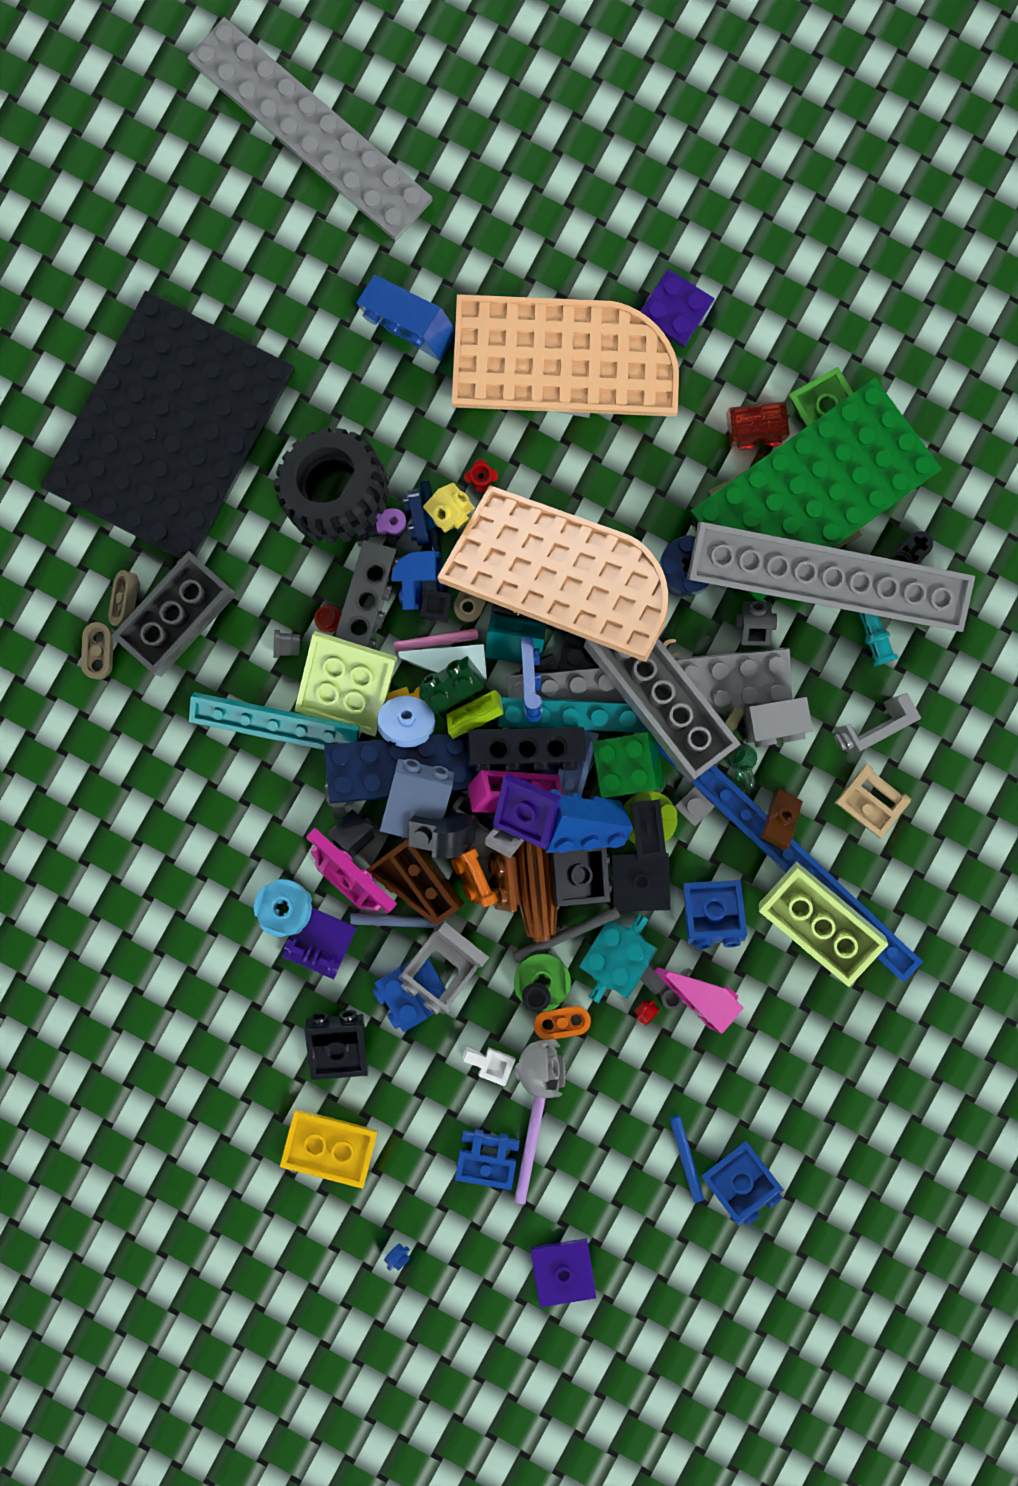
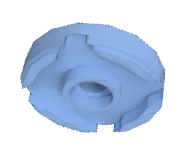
M398 696L388 700L380 708L377 717L378 731L383 739L396 743V746L415 747L425 743L429 739V735L433 733L435 727L434 713L426 702L419 698Z

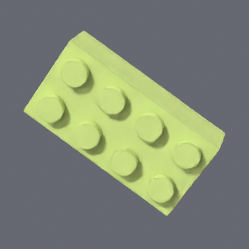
M797 861L759 903V912L848 987L888 946L884 934Z

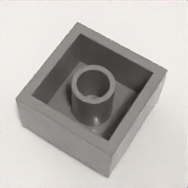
M807 697L743 709L745 714L742 717L746 743L754 742L755 748L777 744L776 738H782L783 743L806 739L805 733L813 731Z

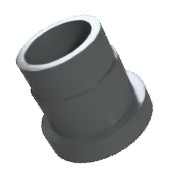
M274 630L273 658H279V655L299 656L300 635L280 633V630Z

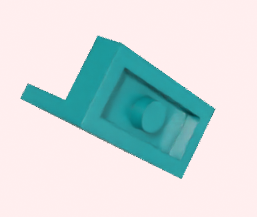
M491 614L485 657L522 663L521 638L533 637V648H539V658H541L546 623Z

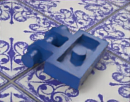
M475 1129V1132L463 1130L462 1141L473 1143L471 1151L460 1149L455 1180L512 1190L516 1159L506 1157L507 1149L518 1151L520 1140L509 1138V1135L500 1133V1136L485 1134L483 1133L484 1130ZM481 1145L497 1147V1155L480 1153Z

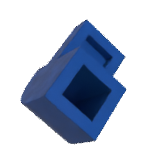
M436 551L412 552L397 562L392 572L391 581L402 582V587L399 590V601L403 604V610H421L422 582L439 581L437 577L443 568V553Z

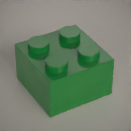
M650 732L592 742L601 798L664 788L657 741Z

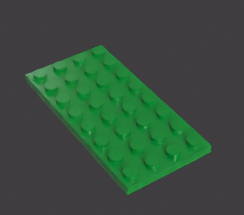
M874 378L693 508L690 513L697 523L705 522L834 548L937 474L942 468L877 379ZM747 591L754 601H760L767 596L766 594Z

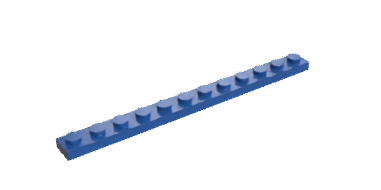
M657 742L659 754L682 775ZM715 765L691 782L785 873L797 861L884 934L888 946L877 956V959L901 982L904 983L923 963L917 955L797 842L792 839L790 847L784 851L760 838L767 814Z

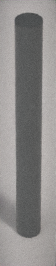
M617 907L611 908L561 930L555 935H550V941L534 942L513 952V956L516 962L522 961L531 955L538 954L621 917Z

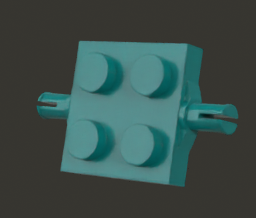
M638 914L631 928L621 926L614 921H610L603 926L579 966L592 975L597 982L588 996L589 998L599 1003L606 989L615 990L622 996L629 998L658 950L646 942L643 936L640 935L649 919Z

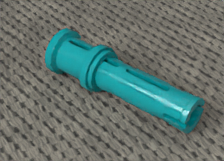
M859 612L867 634L865 643L870 646L875 660L873 662L874 667L898 659L899 657L897 654H894L889 641L891 635L887 629L884 630L879 616Z

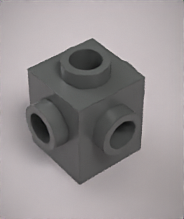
M742 601L741 613L736 612L735 629L740 630L741 645L770 646L772 630L777 628V613H772L771 601Z

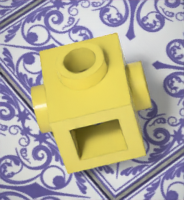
M454 483L439 488L423 506L433 518L434 523L444 532L453 528L459 530L464 527L470 520L469 514L475 509L468 496L460 491Z

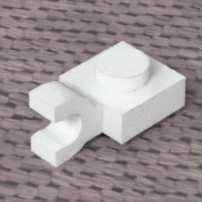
M466 1046L462 1056L464 1062L480 1067L479 1077L502 1086L506 1085L516 1060L515 1057L489 1047L486 1055Z

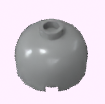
M555 1039L540 1040L525 1047L520 1056L519 1063H516L515 1066L517 1079L521 1080L523 1087L531 1095L538 1098L560 1097L562 1093L558 1092L559 1088L565 1087L566 1071L563 1055L557 1056L555 1047H560Z

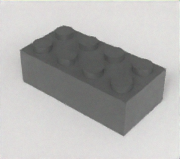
M188 551L111 636L150 672L162 677L237 593L195 555Z

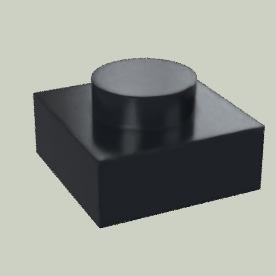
M424 589L419 617L448 623L453 595L451 593Z

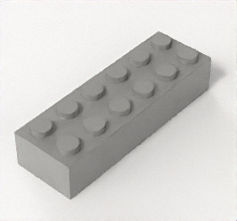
M586 639L584 644L586 651L689 783L741 745L659 639L646 662Z

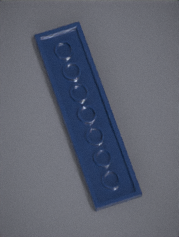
M466 733L454 739L450 734L429 735V739L425 743L415 747L396 746V743L390 740L388 742L385 739L324 745L329 804L388 798L398 759H413L423 765L444 767L454 773L451 792L467 791L468 785L478 773H475V768H467ZM549 743L547 750L550 755L555 757L554 745ZM496 744L490 746V753L493 757H503L504 751L501 746ZM527 744L519 745L520 754L523 757H531L532 750ZM549 766L548 771H532V767H521V771L518 772L557 775V767ZM503 767L492 768V771H503Z

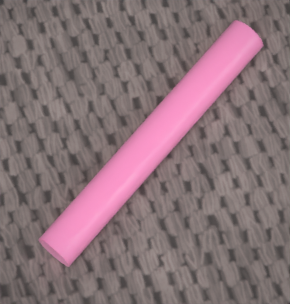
M477 628L396 641L394 642L395 653H398L400 651H411L479 639Z

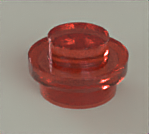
M324 605L315 613V624L319 630L325 633H332L337 630L342 613L334 605Z

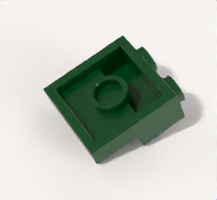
M468 656L461 660L452 661L445 669L436 674L433 673L426 676L420 683V696L435 715L440 714L446 723L447 713L493 691L492 687Z

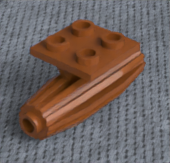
M525 840L511 858L501 853H490L491 859L488 860V872L491 877L493 876L494 887L491 888V892H495L498 901L493 904L495 909L515 912L517 911L516 906L519 904L527 937H533V942L550 941V935L556 934L558 907L553 906L549 853H546L545 849Z

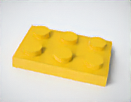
M295 1109L280 1167L363 1189L378 1130Z

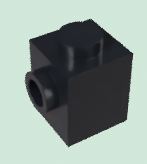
M353 809L327 832L331 843L339 850L346 851L352 859L375 838L372 821L363 813L359 816Z

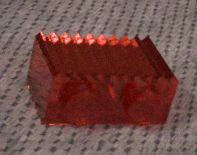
M786 401L731 407L726 413L730 447L737 446L738 450L752 449L755 447L754 444L765 443L766 447L779 446L790 435Z

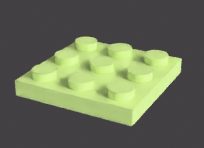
M315 631L312 635L294 711L308 716L360 726L359 732L376 736L378 732V713L386 702L397 656Z

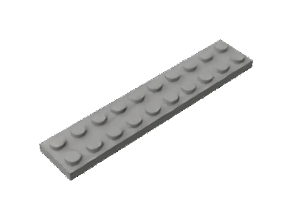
M225 17L187 57L193 67L394 241H397L433 201L432 196Z
M698 522L687 579L963 632L975 576Z
M788 647L675 658L676 662L715 712L732 711L735 706L743 710L751 706L792 700L790 649ZM599 666L536 672L540 673L541 690L536 691V694L544 699L625 701ZM523 674L506 675L508 697L524 698Z

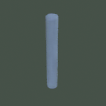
M351 913V924L436 928V925L424 916Z

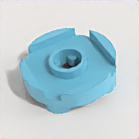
M279 879L268 886L265 885L258 892L254 902V913L261 924L259 926L266 933L276 937L299 934L310 919L312 898L310 893L295 881ZM285 900L289 911L281 916L277 905L283 904Z

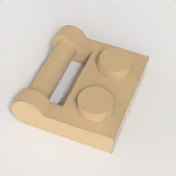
M866 763L835 801V804L878 838H882L911 802V798L905 793L900 794L873 772V768ZM865 780L894 802L892 809L888 808L861 786Z

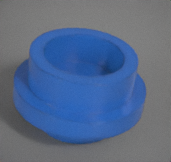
M401 1243L397 1244L384 1258V1261L388 1264L387 1269L391 1271L393 1268H396L399 1271L410 1259L407 1255L410 1248L408 1246L403 1247Z

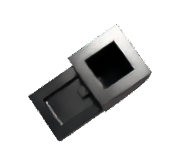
M448 811L441 821L413 816L409 821V846L432 851V858L447 859L461 856L475 842L476 816Z

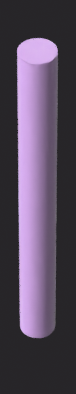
M534 1096L514 1202L518 1204L526 1203L546 1098Z

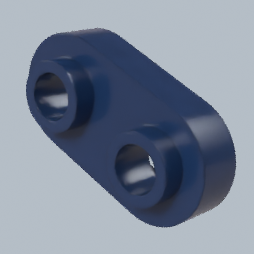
M419 489L408 490V496L403 497L406 514H412L413 524L408 525L411 542L417 541L418 546L429 544Z

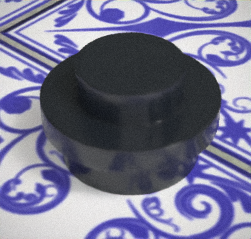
M531 983L525 987L522 993L524 1006L533 1012L543 1011L548 1007L551 1000L549 989L542 983Z

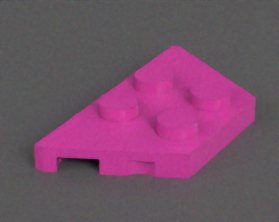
M316 828L307 835V840L315 845L311 849V853L315 859L317 870L354 905L360 909L368 908L373 911H377L382 907L386 913H389L397 905L392 898L374 883V878L369 872L364 869L360 870L353 863L352 857L346 851L336 848Z

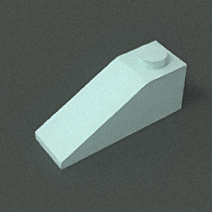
M484 644L398 652L399 658L402 661L435 674L445 669L452 661L461 660L468 656L487 681Z

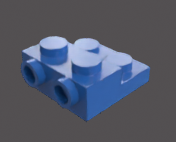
M741 880L683 884L688 945L694 944L695 949L711 948L712 943H723V946L727 948L740 946V941H745L747 937Z
M428 957L414 975L413 980L439 999L447 988ZM410 961L376 980L375 985L377 988L373 989L379 1003L382 1005L386 1002L391 1013L387 1014L392 1026L395 1029L400 1027L403 1033L434 1014L423 1005L424 999L417 994L415 997L410 995L401 987L403 982L398 977Z
M747 1141L701 1176L739 1226L743 1222L746 1226L751 1225L760 1217L757 1211L765 1205L770 1209L783 1199L780 1195L784 1191L783 1187Z

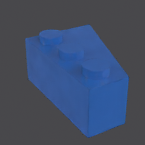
M376 275L373 276L357 301L358 306L364 312L362 316L368 322L374 325L380 324L391 334L401 337L440 362L455 341V328L441 307Z
M550 790V792L561 796L550 843L545 848L546 853H565L574 850H593L605 847L617 848L625 845L633 826L621 801L595 796L589 800L581 798L578 793L566 796L560 795L559 790Z

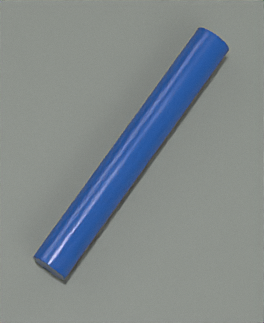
M672 1116L669 1119L693 1202L703 1201V1193L681 1116Z

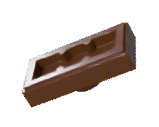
M780 788L774 791L760 838L784 851L788 849L803 801Z

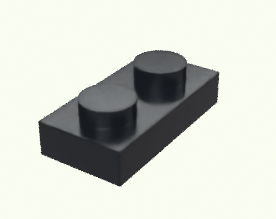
M660 799L630 803L637 860L667 857Z

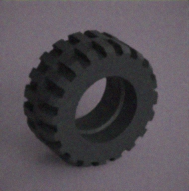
M330 428L321 429L318 434L311 432L305 435L306 439L301 442L298 439L292 444L294 448L290 452H285L282 457L284 462L279 464L276 470V475L279 478H276L274 481V489L277 492V501L284 513L303 535H309L312 540L321 542L322 539L326 543H337V539L346 542L352 540L351 536L355 534L361 536L366 533L364 529L369 525L373 527L378 521L376 517L378 513L383 514L386 508L383 500L387 501L389 499L390 492L387 487L389 484L388 475L373 447L367 440H363L359 434L355 432L348 434L346 429L336 428L335 432H332ZM335 470L355 472L350 488L338 499L326 503L311 501L313 488L324 475Z

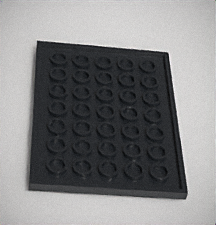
M145 290L41 488L180 560L188 551L197 557L294 373L295 367Z

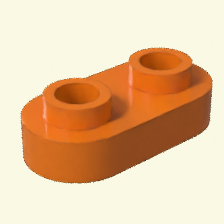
M582 1006L560 1007L539 1012L534 1019V1030L544 1040L584 1034L589 1029L591 1019L588 1011ZM573 1015L581 1017L579 1024H573L570 1021ZM544 1020H552L553 1026L550 1029L544 1028L542 1025Z

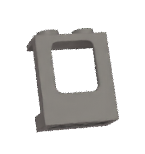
M908 693L894 696L884 701L883 703L891 719L858 737L850 724L834 728L837 734L834 736V739L842 751L846 750L847 753L860 752L920 720L921 716Z
M443 922L438 924L399 975L398 979L403 982L401 987L407 993L414 997L417 994L425 1000L423 1005L436 1015L439 1012L445 1014L451 1010L449 1006L479 967H483L489 957L450 925ZM432 952H438L458 970L456 977L439 999L413 980L414 975Z

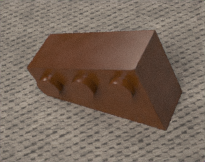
M409 838L366 869L388 891L394 892L405 900L410 907L435 925L441 923L465 904L427 850L410 847Z

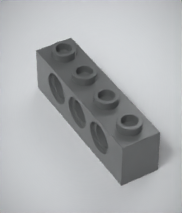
M363 540L335 634L336 638L376 649L377 639H374L376 628L381 629L385 618V612H382L384 601L389 602L393 591V585H390L392 572L397 562L401 559L398 558L396 549ZM374 568L383 570V576L378 581H371L368 577L369 572ZM365 595L375 597V604L371 608L361 607V599ZM357 622H365L367 624V631L361 636L353 634V626Z

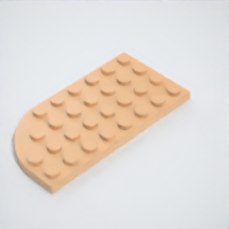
M457 295L452 407L677 416L679 368L675 352L662 330L640 311L614 301Z
M491 485L486 490L437 577L442 584L645 662L656 644L668 617L669 595L663 570L652 552L636 538Z

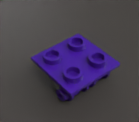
M312 908L307 925L299 934L291 935L290 940L288 939L285 944V951L282 957L334 980L357 927Z

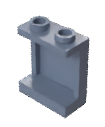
M398 759L380 831L409 838V821L413 816L441 821L445 815L453 787L454 773L441 766L431 767L420 764L413 759Z

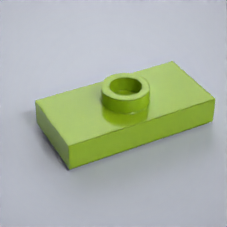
M493 690L446 714L448 733L453 739L468 732V730L481 727L486 722L503 714L501 696L497 690Z

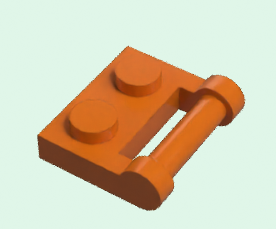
M471 847L463 855L454 857L451 860V865L456 874L461 876L464 883L462 889L466 898L472 901V903L488 907L496 903L498 898L495 892L490 890L477 860L479 855L476 848Z

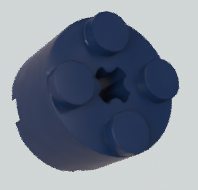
M685 535L675 539L665 548L659 559L668 592L675 596H694L703 592L710 585L709 583L688 580V571L685 572L682 569L684 567L683 563L686 564L691 561L695 536Z

